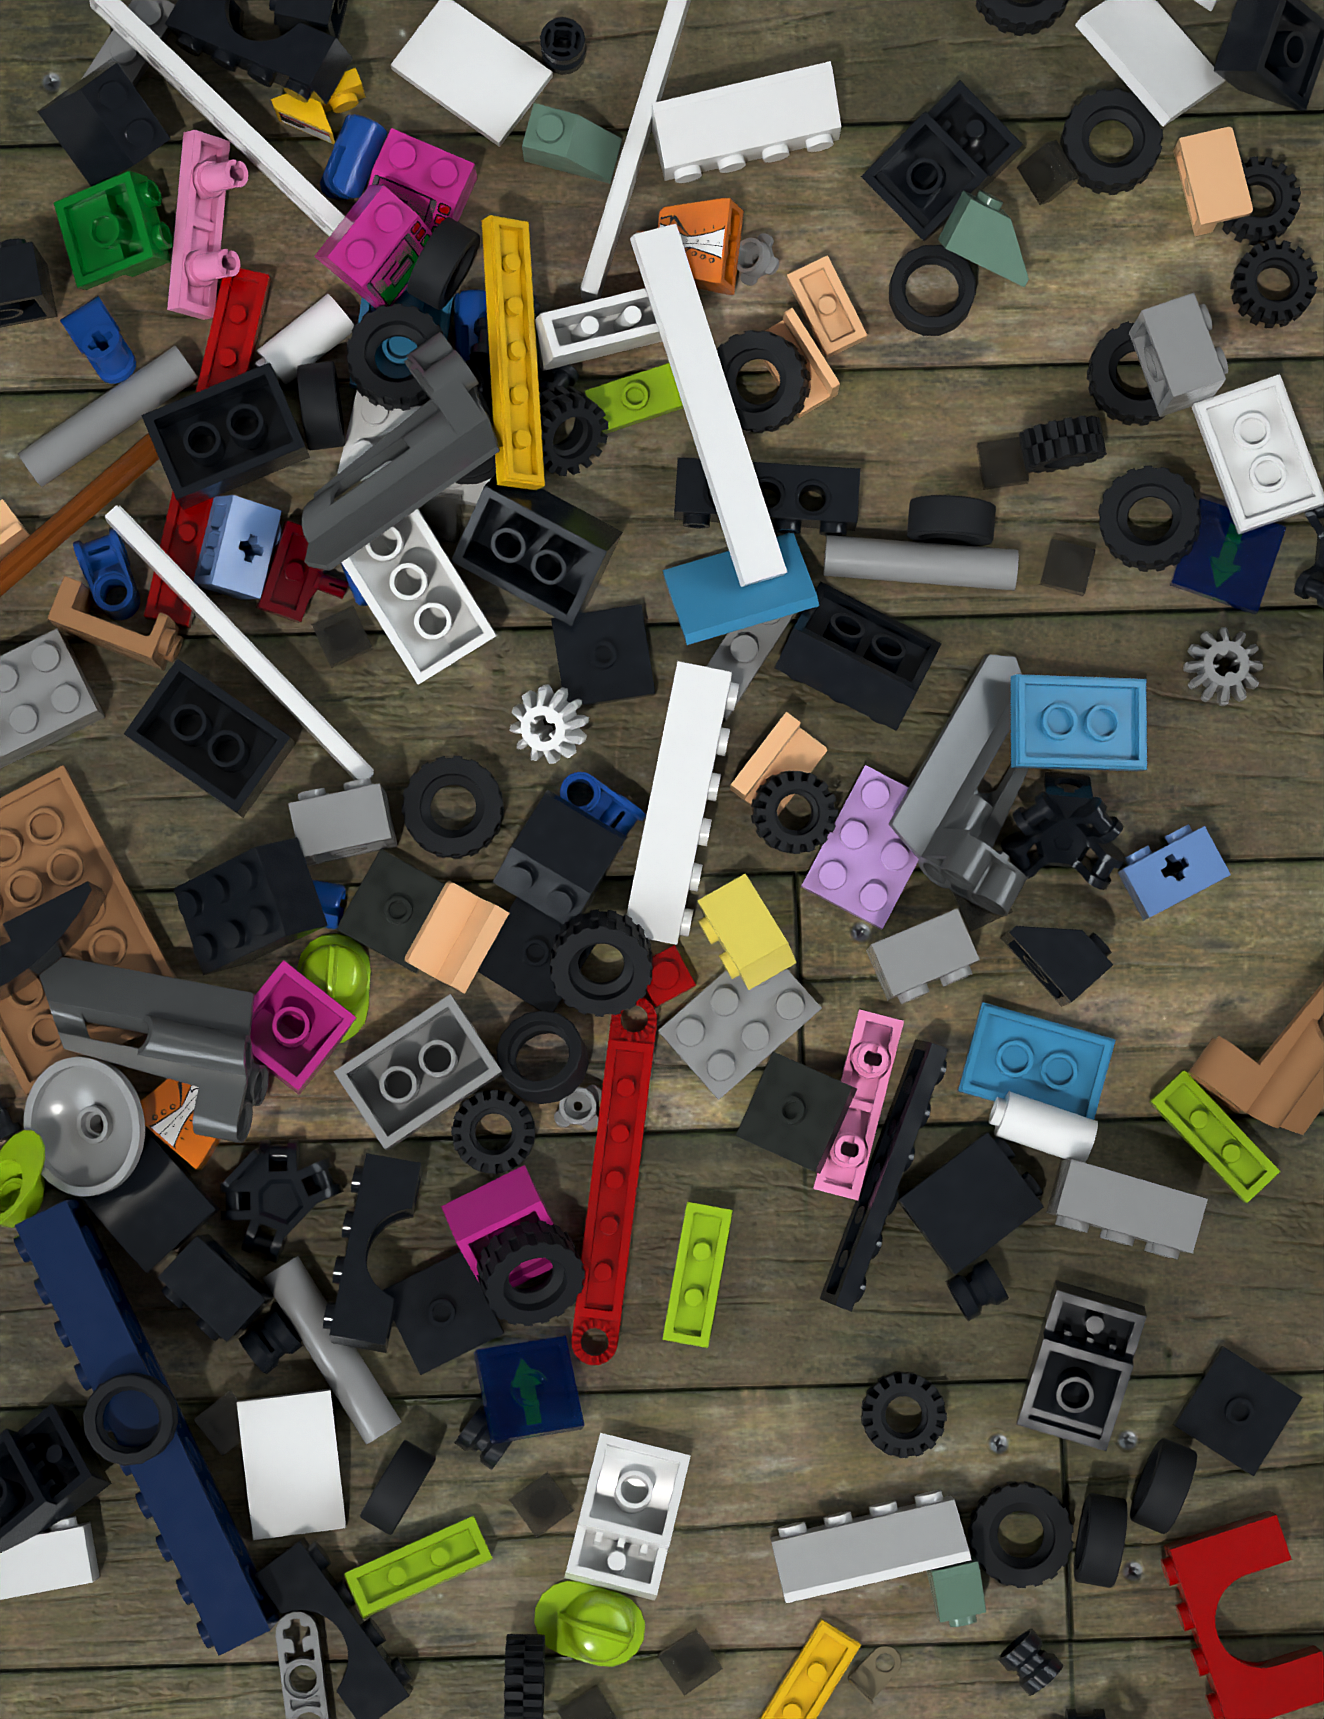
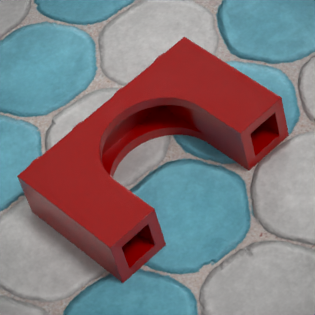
M1268 1510L1164 1545L1167 1557L1160 1559L1161 1566L1168 1585H1177L1182 1600L1181 1603L1175 1604L1177 1615L1183 1630H1192L1197 1647L1190 1649V1653L1199 1677L1207 1676L1212 1693L1206 1694L1205 1699L1212 1719H1270L1324 1701V1655L1322 1650L1316 1646L1305 1647L1265 1661H1245L1229 1654L1217 1634L1215 1624L1217 1605L1224 1591L1234 1581L1245 1575L1292 1560L1275 1513Z

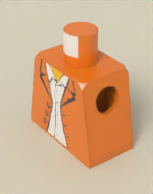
M731 198L668 206L662 208L659 212L658 228L672 224L677 225L697 289L734 295L744 211Z
M167 1079L140 1101L143 1108L145 1126L192 1167L202 1170L221 1139L197 1135L193 1131V1113L199 1087Z

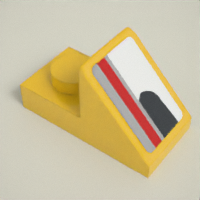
M355 67L345 71L327 105L311 98L307 103H304L288 93L275 97L271 101L280 122L334 144V136L325 113L331 110L334 113L348 111L356 107L359 103L358 100L366 98Z

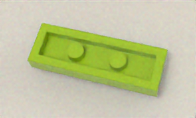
M1181 1070L1149 1101L1243 1203H1248L1281 1172L1185 1070Z
M687 1202L662 1340L708 1348L733 1210Z
M471 1516L350 1570L344 1574V1577L361 1617L364 1619L489 1563L493 1558L474 1516Z

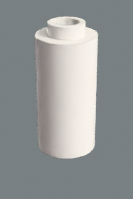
M327 293L257 350L261 359L255 364L257 367H260L270 362L277 380H280L286 386L297 377L298 365L315 363L352 333L351 330L354 324L338 303Z
M1010 1091L1005 1099L996 1098L989 1117V1124L995 1125L994 1135L1063 1159H1073L1084 1163L1089 1157L1098 1128V1121Z

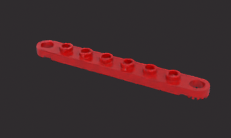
M640 998L635 1005L643 1008L648 1016L647 1025L643 1030L635 1033L629 1032L621 1024V1014L611 1015L581 1257L585 1279L582 1281L584 1285L582 1292L576 1298L571 1339L572 1349L576 1357L583 1363L591 1366L601 1365L609 1361L614 1356L618 1346L657 1027L656 1010L645 998ZM589 1329H601L608 1337L607 1349L600 1355H590L582 1348V1335Z

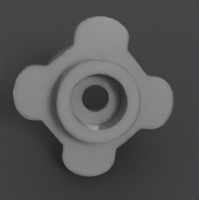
M762 233L757 239L746 238L740 242L737 270L742 272L740 277L742 283L753 286L758 278L766 274L773 275L778 270L779 259L774 257L772 245L774 240L772 236Z
M589 1085L587 1088L578 1087L571 1095L560 1100L559 1110L554 1114V1120L557 1125L563 1128L568 1127L570 1124L582 1125L586 1130L595 1129L598 1126L599 1120L596 1114L597 1103L601 1100L602 1095L599 1087L596 1085ZM576 1102H581L583 1105L580 1111L574 1109Z

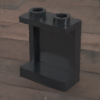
M988 1132L980 1135L977 1140L898 1198L900 1206L949 1271L955 1275L1044 1208L1038 1199L1044 1194L1040 1186L1028 1172H1025L1023 1175L1018 1173L1010 1162L1016 1156L1009 1145L1001 1137L996 1136L992 1138Z

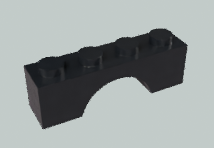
M234 0L177 1L165 24L177 36L175 43L181 49L197 57L200 56L201 52L211 55V59L215 63L232 72H235L237 67L246 70L253 80L264 86L271 87L273 82L284 87L283 89L286 93L304 103H307L311 98L327 105L353 59L336 37L300 22L284 35L272 40L252 41L246 39L243 34L245 12Z
M366 1153L364 1166H355L351 1184V1193L358 1194L355 1211H346L342 1228V1238H347L349 1241L346 1255H337L332 1283L340 1284L336 1302H327L323 1321V1329L330 1330L329 1336L333 1344L387 1353L396 1309L395 1300L383 1292L372 1280L367 1269L368 1255L374 1240L385 1228L398 1221L414 1218L422 1178V1164L420 1162Z
M303 1537L258 1570L254 1576L281 1614L296 1610L312 1611L325 1616L337 1626L347 1645L348 1665L345 1676L336 1691L356 1719H379L410 1696L413 1689L409 1682L413 1680V1676L398 1656L391 1659L381 1645L386 1641V1638L377 1624L371 1618H368L366 1621L362 1619L354 1607L356 1603L348 1584L343 1579L337 1583L330 1574L327 1567L331 1565V1561L323 1548L316 1541L309 1544L305 1537Z

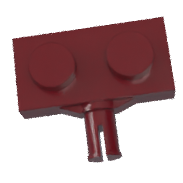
M286 521L269 567L261 599L258 600L256 608L300 623L302 622L308 601L317 590L343 599L346 591L342 589L347 588L348 581L323 573L324 569L309 567L305 563L309 543L303 534L302 526Z

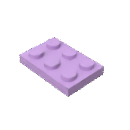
M865 765L834 823L836 827L833 833L829 832L828 840L820 849L801 888L882 930L919 860L888 824L909 788Z

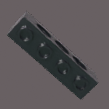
M678 457L674 520H683L684 527L696 529L710 528V522L720 523L715 505L708 497L710 489L700 459ZM752 462L760 488L773 490L779 497V503L775 507L767 509L772 526H774V532L799 534L801 533V528L819 529V534L823 536H846L847 530L855 531L858 521L861 468ZM806 492H816L822 496L825 505L818 511H807L801 506L799 498Z

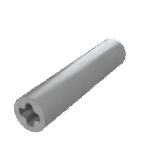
M174 345L132 374L128 379L119 383L20 451L18 456L37 483L43 487L142 419L141 415L155 410L198 380V377L179 349Z
M827 535L823 576L1015 591L1019 553L1016 549Z
M299 1256L263 1278L264 1282L365 1444L367 1445L400 1424L402 1421L357 1349L331 1343L330 1330L323 1329L327 1301Z

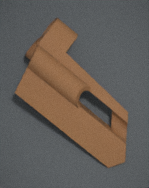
M1324 981L1258 1062H1255L1226 1039L1218 1036L1216 1039H1211L1188 1074L1205 1087L1204 1090L1211 1097L1236 1113L1242 1110L1272 1127H1282L1304 1135L1324 1107V1016L1318 1024V1020L1324 1013Z

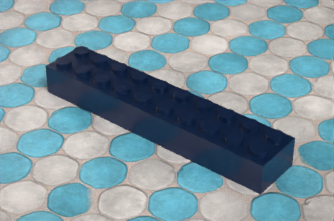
M81 1199L65 1200L16 1224L15 1227L19 1234L14 1237L16 1248L25 1263L32 1261L39 1276V1278L34 1280L35 1288L45 1305L50 1303L53 1305L59 1321L54 1322L55 1330L65 1348L72 1346L80 1362L74 1365V1368L83 1388L86 1391L92 1388L94 1392L100 1384L114 1376L139 1372L153 1376L164 1384L171 1392L177 1404V1428L174 1438L165 1450L142 1464L120 1465L126 1476L133 1474L140 1489L139 1492L135 1493V1497L141 1512L146 1519L154 1518L161 1533L156 1536L158 1548L166 1562L174 1561L181 1575L180 1578L176 1579L178 1590L187 1605L194 1603L201 1621L197 1622L196 1625L205 1646L208 1649L214 1646L218 1656L270 1631L280 1620V1617L272 1600L254 1576L257 1572L255 1564ZM135 1390L122 1391L113 1396L105 1407L103 1414L104 1429L107 1433L113 1432L119 1445L126 1447L141 1446L148 1442L156 1433L159 1423L158 1409L153 1400L146 1394Z

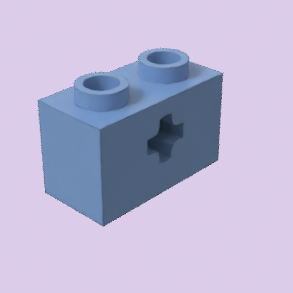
M235 495L214 497L193 582L198 587L240 600L261 599L263 587L269 573L268 566L272 549L277 545L281 536L279 520L282 511Z
M1188 824L1165 836L1168 845L1152 853L1148 845L1125 857L1128 866L1117 873L1143 921L1231 875L1205 826L1193 832ZM1165 858H1167L1170 864L1179 861L1182 870L1176 874L1178 881L1173 875L1165 878L1161 872L1167 866Z

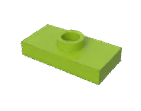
M670 363L585 390V395L605 413L603 418L608 421L609 429L602 430L605 434L684 408Z

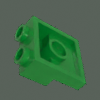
M127 171L54 202L77 288L88 290L122 275L135 277L171 262L168 249L173 247L174 239L169 227L159 220L156 206L162 203L160 190L153 180H148L147 176Z

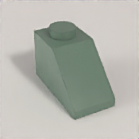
M534 103L522 144L523 158L525 162L611 184L622 139L578 114Z
M963 190L938 240L945 249L1025 287L1029 278L1011 218L1004 210L1000 209L1004 202L982 190H979L976 196Z
M971 1552L970 1561L927 1570L937 1618L940 1623L949 1621L950 1627H960L977 1622L976 1614L986 1612L978 1561Z

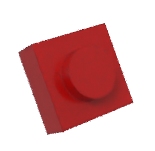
M675 945L652 957L651 984L647 986V993L655 1008L696 987Z

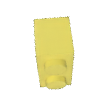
M746 873L697 900L705 916L698 920L702 931L711 945L717 941L720 942L725 952L718 956L731 979L740 975L748 990L797 963L789 943Z

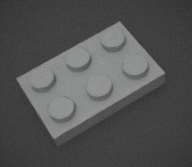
M788 969L750 990L747 989L740 975L731 979L728 972L725 971L662 1026L658 1032L719 1100L819 1012L822 1007Z

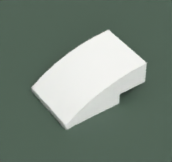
M331 1389L238 1400L237 1410L253 1540L346 1528Z
M600 1433L564 1578L655 1601L691 1455Z

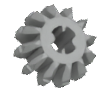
M1221 627L1218 630L1216 639L1206 631L1200 635L1202 646L1191 644L1187 652L1197 661L1186 662L1183 665V670L1188 673H1197L1198 675L1188 683L1190 689H1195L1201 684L1206 687L1201 694L1202 701L1207 702L1214 692H1217L1219 706H1226L1229 703L1230 693L1235 700L1241 702L1247 697L1244 687L1255 689L1259 685L1257 678L1250 673L1261 671L1263 663L1249 660V657L1254 655L1259 648L1256 644H1252L1246 649L1241 646L1246 636L1244 632H1238L1233 640L1229 641V631L1226 627ZM1224 657L1231 662L1227 668H1233V672L1229 671L1224 676H1221L1215 671L1219 665H1213V661L1218 662Z

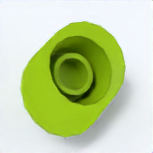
M340 934L322 935L310 942L301 953L297 971L357 1017L340 1041V1043H344L354 1037L365 1024L369 1007L371 975L369 957L362 945L348 936Z
M23 1130L13 1135L0 1150V1226L16 1228V1224L34 1216L40 1209L43 1201L45 1179L41 1173L45 1162V1145L42 1137L33 1130Z
M564 1581L553 1585L544 1592L535 1607L534 1623L537 1633L545 1635V1645L563 1656L597 1666L613 1667L625 1663L638 1652L644 1640L645 1622L641 1610L632 1599L618 1592L578 1581Z

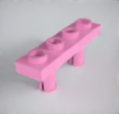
M197 130L183 132L167 310L205 320L213 318L218 279L236 276L240 270L238 254L232 250L221 249L226 190L245 186L248 181V170L243 162H236L234 159L229 160L230 141Z
M858 1010L840 1080L857 1088V1091L820 1174L816 1173L813 1189L859 1200L904 1021Z

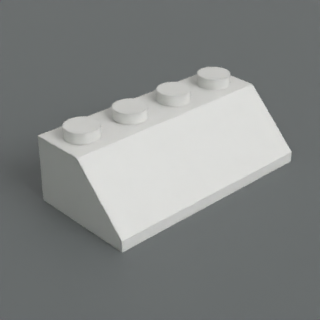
M831 61L652 103V132L664 181L675 179L676 183L691 182L702 176L701 172L719 168L721 173H728L742 169L746 166L745 162L763 158L764 162H775L787 158L790 155V151L807 148L808 152H818L833 146V141L839 140L841 121Z
M419 509L341 562L418 685L497 636Z
M936 1490L914 1496L916 1504L897 1508L896 1501H888L869 1506V1515L852 1518L851 1511L825 1516L823 1517L825 1525L809 1529L806 1528L805 1522L779 1527V1536L770 1537L785 1602L790 1603L970 1561L971 1555L955 1499L951 1495L943 1497L942 1491Z

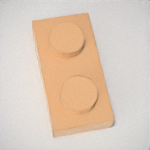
M828 255L787 274V282L826 359L867 340L868 335Z

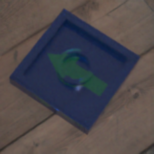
M1200 498L1198 503L1201 513V525L1199 527L1200 535L1198 541L1194 542L1193 550L1190 554L1181 558V562L1175 566L1169 585L1256 615L1286 527L1271 523L1238 535L1228 507Z
M566 1336L477 1349L474 1352L491 1444L582 1430L585 1426Z

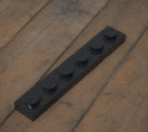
M915 1039L865 1174L859 1200L855 1201L821 1293L820 1299L852 1312L854 1304L862 1298L867 1283L865 1274L870 1260L875 1258L880 1251L883 1241L881 1233L887 1215L894 1211L898 1202L899 1192L897 1187L903 1172L907 1171L913 1162L915 1155L913 1144L919 1129L926 1124L930 1116L931 1104L929 1101L934 1087L941 1082L947 1069V1061L945 1060L948 1052L947 1048Z

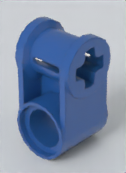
M99 296L60 319L82 355L85 354L104 382L109 384L120 383L133 374L136 369V358L119 333L121 330Z
M112 528L109 529L108 535L86 543H82L80 540L73 542L80 568L88 581L93 599L105 615L114 620L120 621L132 617L139 609L140 594L130 569V560L121 536ZM119 586L127 588V595L122 603L113 606L106 604V597L111 589Z
M586 772L570 774L564 779L560 787V797L570 802L567 797L568 788L577 782L588 784L593 791L592 801L588 805L576 807L610 827L621 813L624 814L614 829L627 836L638 820L644 821L646 818V814L635 804L616 791H612Z

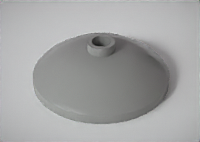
M77 1056L54 1063L35 1081L25 1105L24 1130L35 1131L42 1137L44 1142L45 1162L41 1173L42 1176L54 1187L65 1193L86 1197L112 1191L131 1175L142 1154L145 1139V1119L137 1092L119 1069L107 1061L98 1058ZM101 1118H102L103 1124H104V1127H103V1128L101 1127V1124H100Z

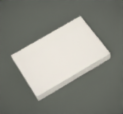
M453 0L438 1L391 63V69L498 147L503 144L553 77L551 70Z
M1106 0L1084 14L1075 24L1163 127L1216 91L1225 82V79L1213 71L1214 66L1156 0Z
M1280 374L1193 404V413L1238 535L1324 505L1322 486Z

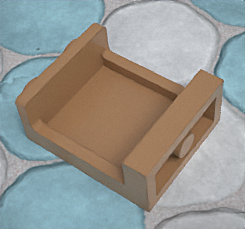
M64 576L47 618L62 633L162 671L165 670L168 661L175 662L183 643V637L178 636L180 628L169 615L160 612L149 636L141 635L89 615L95 601L91 591L82 582Z

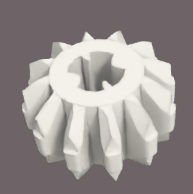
M543 685L538 689V693L529 690L523 694L522 700L524 704H518L513 707L511 713L520 721L513 723L509 731L515 734H522L523 738L518 741L517 749H524L528 745L532 747L530 753L531 760L537 761L545 755L548 763L554 764L560 760L561 755L566 758L573 756L576 753L575 744L580 745L585 742L587 735L580 727L589 722V717L577 715L575 710L580 708L582 700L575 699L569 703L567 701L568 688L562 687L554 694L550 685ZM545 717H546L547 723H554V724H555L556 729H555L554 731H553L552 726H550V725H544L543 719H544Z

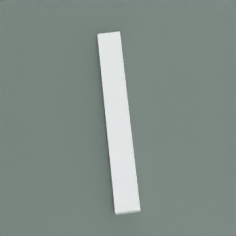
M89 0L90 7L319 228L328 236L333 233L345 216L121 0Z
M668 0L580 290L583 302H590L601 298L652 130V103L661 101L691 0Z
M672 224L634 234L630 241L740 586L744 587L783 576L787 573V569L677 225Z
M116 505L105 515L107 523L354 780L371 778L374 775L373 768L121 506L118 507Z

